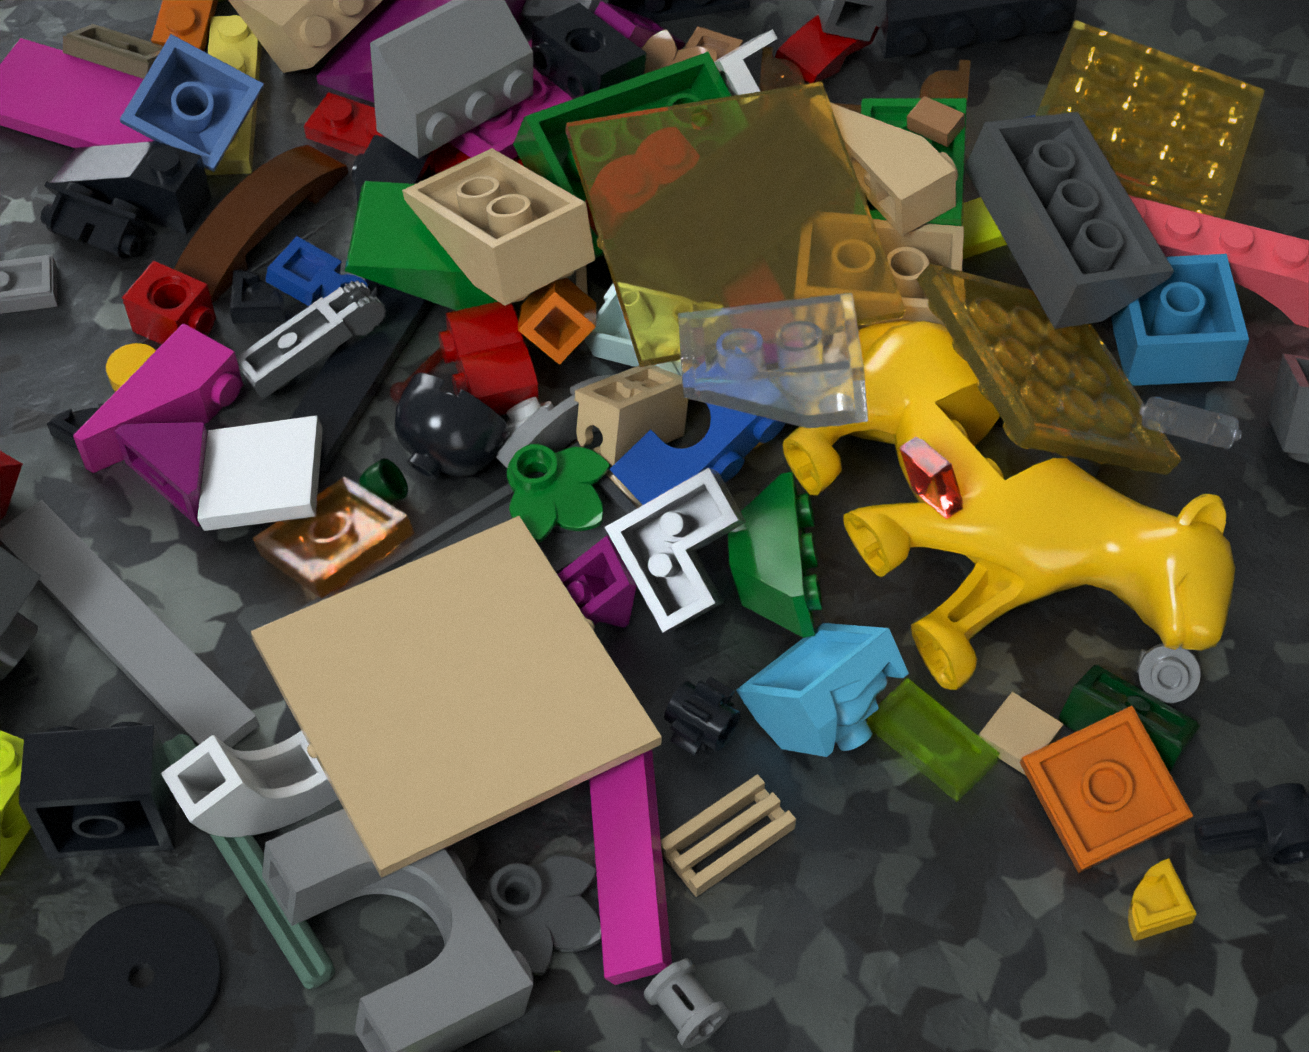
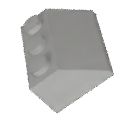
M452 0L370 42L377 132L418 159L534 95L533 51L505 0Z

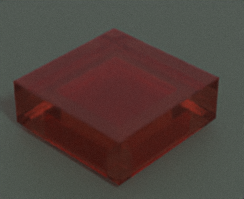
M917 436L899 447L912 490L945 519L963 509V500L952 463Z

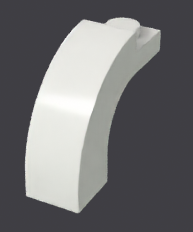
M302 730L283 742L255 751L232 749L215 735H211L161 773L189 822L209 834L222 837H243L270 832L300 821L338 800L317 758L309 756L307 752L309 743Z

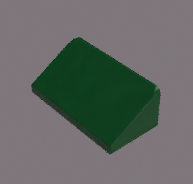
M1093 665L1074 685L1059 715L1060 722L1077 732L1133 706L1169 773H1171L1201 725L1099 665Z

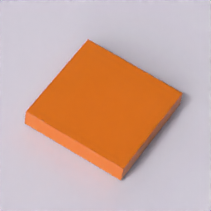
M1133 706L1022 757L1019 762L1078 874L1167 832L1193 817Z

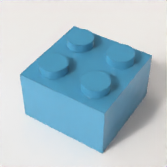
M1227 254L1166 257L1174 270L1171 277L1110 316L1126 386L1235 381L1249 342V337Z

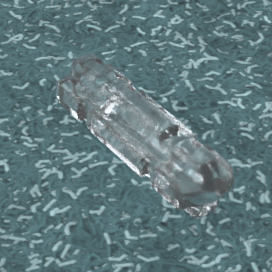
M1157 396L1150 397L1146 405H1141L1139 414L1142 416V426L1148 430L1166 433L1203 444L1208 443L1211 446L1223 449L1231 448L1234 441H1239L1242 435V431L1238 430L1239 420L1234 416L1215 413L1211 410L1173 402L1172 400Z

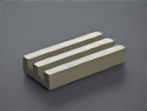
M95 24L88 25L63 36V53L142 79L145 78L163 48L161 45Z

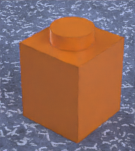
M568 278L555 280L535 290L520 306L518 331L559 365L596 327V302Z

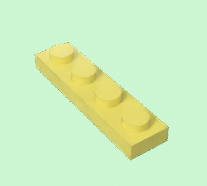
M240 15L211 16L208 54L259 81L262 44ZM257 100L215 172L204 167L206 175L252 173Z

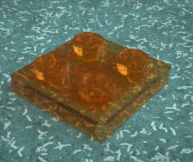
M343 477L317 495L316 516L278 521L255 536L253 540L260 556L319 598H323L330 592L343 587L350 578L376 560L389 555L396 546L415 533L406 514L347 477Z

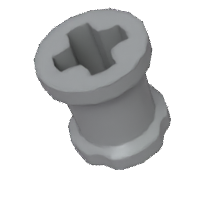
M688 958L674 962L663 969L652 979L644 991V998L648 1003L653 1006L659 1005L679 1031L677 1041L686 1049L694 1047L709 1038L723 1025L730 1015V1009L722 1001L715 1002L694 976L696 966ZM684 996L694 1010H688L680 997Z

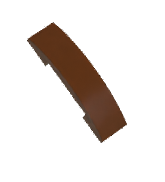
M308 144L290 149L272 158L241 181L210 213L188 243L174 270L206 283L211 300L214 303L232 286L234 270H248L245 255L304 199L317 204L348 174L347 166Z

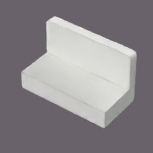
M773 29L751 39L714 61L738 109L745 108L764 97L743 59L778 39Z

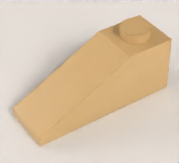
M819 98L809 102L812 137L901 236L906 235L956 206L957 168L953 160L946 153H939L924 137Z

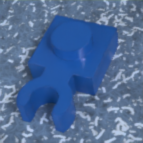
M298 236L269 265L266 274L267 283L307 306H310L321 297L324 299L338 288L345 287V283L349 284L351 281L356 282L358 280L368 287L366 281L356 275H340L342 261Z

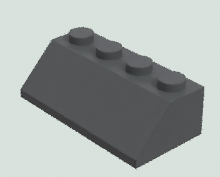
M1078 112L984 123L965 170L1054 329L1102 322L1171 277L1174 271Z

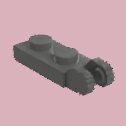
M356 280V282L351 281L349 284L345 283V287L338 288L324 299L321 297L236 356L239 370L263 400L274 391L286 387L294 377L320 359L333 354L338 346L353 337V335L365 336L373 331L374 326H379V323L383 322V318L386 317L385 305L376 296L373 297L370 294L371 290L363 282L360 283Z

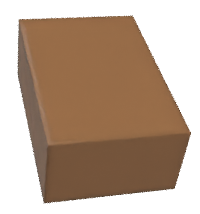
M926 96L907 115V129L946 147L965 127L964 113Z

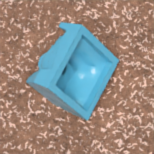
M822 623L815 628V636L802 638L736 689V692L755 720L781 749L828 757L833 753L835 742L841 751H849L869 740L872 736V731L865 719L879 709L876 696L886 688L888 681L886 677L904 678L909 673L889 628Z

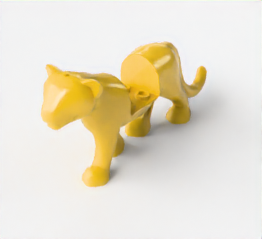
M715 296L709 305L721 308ZM908 320L872 324L854 331L849 336L842 382L833 389L785 392L781 380L783 365L757 371L793 410L787 416L805 420L784 440L783 453L792 472L810 495H819L842 471L840 456L832 447L841 436L851 435L896 446L900 467L918 503L866 506L844 514L843 517L844 526L855 548L877 576L883 577L899 566L908 557L910 547H927L966 555L975 563L972 572L944 603L927 616L911 624L912 637L928 670L941 687L957 690L970 680L974 674L978 659L969 641L992 621L1016 607L1085 584L1111 591L1133 609L1141 620L1160 636L1165 648L1176 650L1181 646L1182 649L1203 651L1214 648L1220 641L1226 626L1235 576L1231 545L1223 536L1226 525V509L1222 499L1217 495L1202 494L1190 501L1182 509L1178 517L1144 506L1124 496L1067 458L1046 460L1004 480L999 466L992 459L984 458L975 448L990 432L1001 415L1005 403L1004 389L985 367L974 350L957 333L941 324ZM735 334L727 347H721L716 354L717 358L722 361L735 349L747 361ZM831 341L824 343L818 375H825ZM803 360L800 377L803 376L806 360ZM759 442L753 449H756L764 443Z

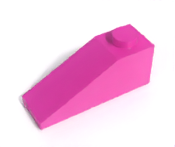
M183 323L73 435L85 469L96 473L124 460L114 432L122 424L208 423L223 407L230 405L236 399L240 388L243 386L235 351Z

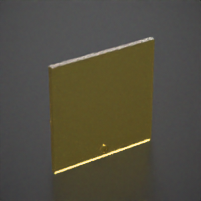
M822 82L574 121L566 124L565 132L599 236L597 246L604 252L640 367L745 348L799 334L803 336L902 318L906 309L866 203L867 194L861 189Z

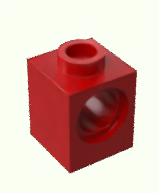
M153 261L122 297L132 331L161 345L183 323L207 336L216 320L209 288L206 283L156 261Z

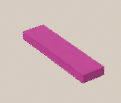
M652 749L589 779L604 978L614 985L658 974L672 964Z

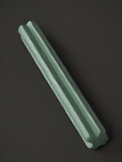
M178 734L172 740H168L162 745L170 766L196 747L191 737L186 734ZM210 834L303 986L312 990L329 981L335 974L332 960L306 920L291 926L262 877L264 853L253 835L222 837Z

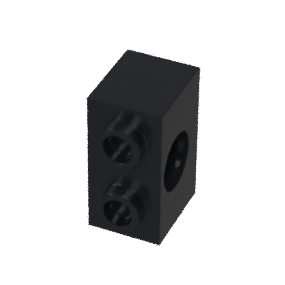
M581 3L572 5L533 23L531 48L533 51V68L566 92L572 99L645 74L647 53Z

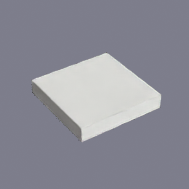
M318 416L208 430L197 517L203 530L208 531L316 516L323 432Z

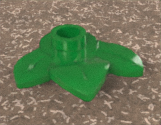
M540 444L522 447L514 454L507 467L508 483L514 492L509 505L511 518L520 516L537 543L542 542L550 534L555 524L563 529L572 531H586L600 526L603 522L602 502L592 484L599 481L610 469V464L598 453L584 447L575 446L556 453ZM535 472H541L545 474L544 476L539 478H527L530 474Z

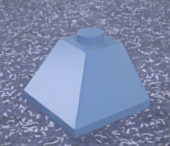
M170 34L120 117V123L154 141L200 155L204 167L215 172L264 88V83Z

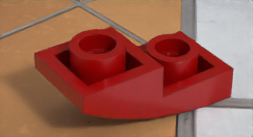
M818 14L797 30L777 50L775 58L786 65L796 78L813 85L838 73L847 55L872 44L879 27L876 25L869 42L824 33Z

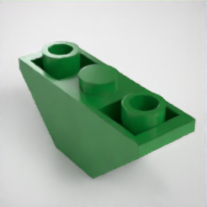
M793 472L781 473L741 510L746 523L728 533L729 565L742 606L805 638L815 636L813 611L823 610L817 574L809 575V569L819 567L813 533H805V528L815 526L814 514L809 493L798 494Z

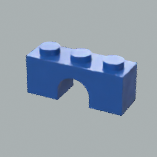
M735 349L693 388L707 404L711 415L709 430L700 442L688 448H673L668 446L650 429L610 468L611 472L642 505L707 468L718 471L724 483L729 481L742 468L744 457L759 442L766 443L772 440L783 429L786 423L785 417L793 410L781 395Z

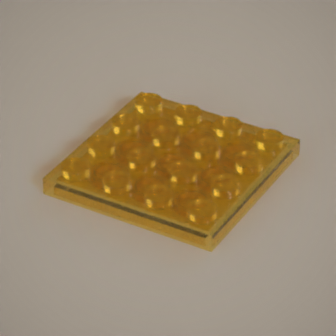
M1075 20L1035 116L1078 112L1128 195L1224 219L1265 90Z
M932 263L919 275L917 281L929 299L927 305L930 311L944 323L953 338L952 346L954 350L971 367L979 380L977 382L979 391L988 401L993 403L1004 421V432L1016 445L1024 449L1033 448L1057 453L1064 457L1073 456L1093 460L1100 464L1108 463L1129 467L1135 471L1144 470L1168 475L1182 461L1091 323L1054 329L1033 290Z

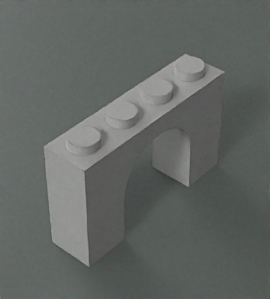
M344 808L265 842L262 877L291 926L356 897L385 894L406 899L422 908L434 920L441 932L444 949L434 961L424 968L360 998L354 1031L367 1052H453L524 1016L533 987L531 968L522 953L518 950L512 951L500 934L499 922L493 908L486 900H478L467 883L465 868L454 851H446L443 848L381 878Z

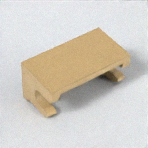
M643 363L575 390L574 401L579 403L576 435L580 446L585 447L592 443L594 437L592 432L593 426L598 427L603 436V442L600 445L601 456L613 466L650 429L665 443L684 436L690 379L661 369L653 364Z

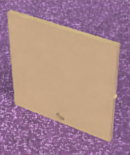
M520 516L251 631L253 642L309 743L307 747L309 756L317 758L381 878L661 745L662 736L595 634L593 622L584 617Z

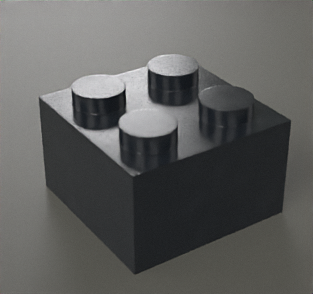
M119 722L110 728L83 730L69 726H58L49 729L47 732L24 734L19 805L48 859L175 850L177 800L161 775L164 770L170 767V763L154 724L143 725L137 722Z

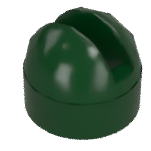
M383 458L363 472L359 479L358 491L361 499L368 506L381 509L393 506L406 498L408 495V484L398 466L391 460Z

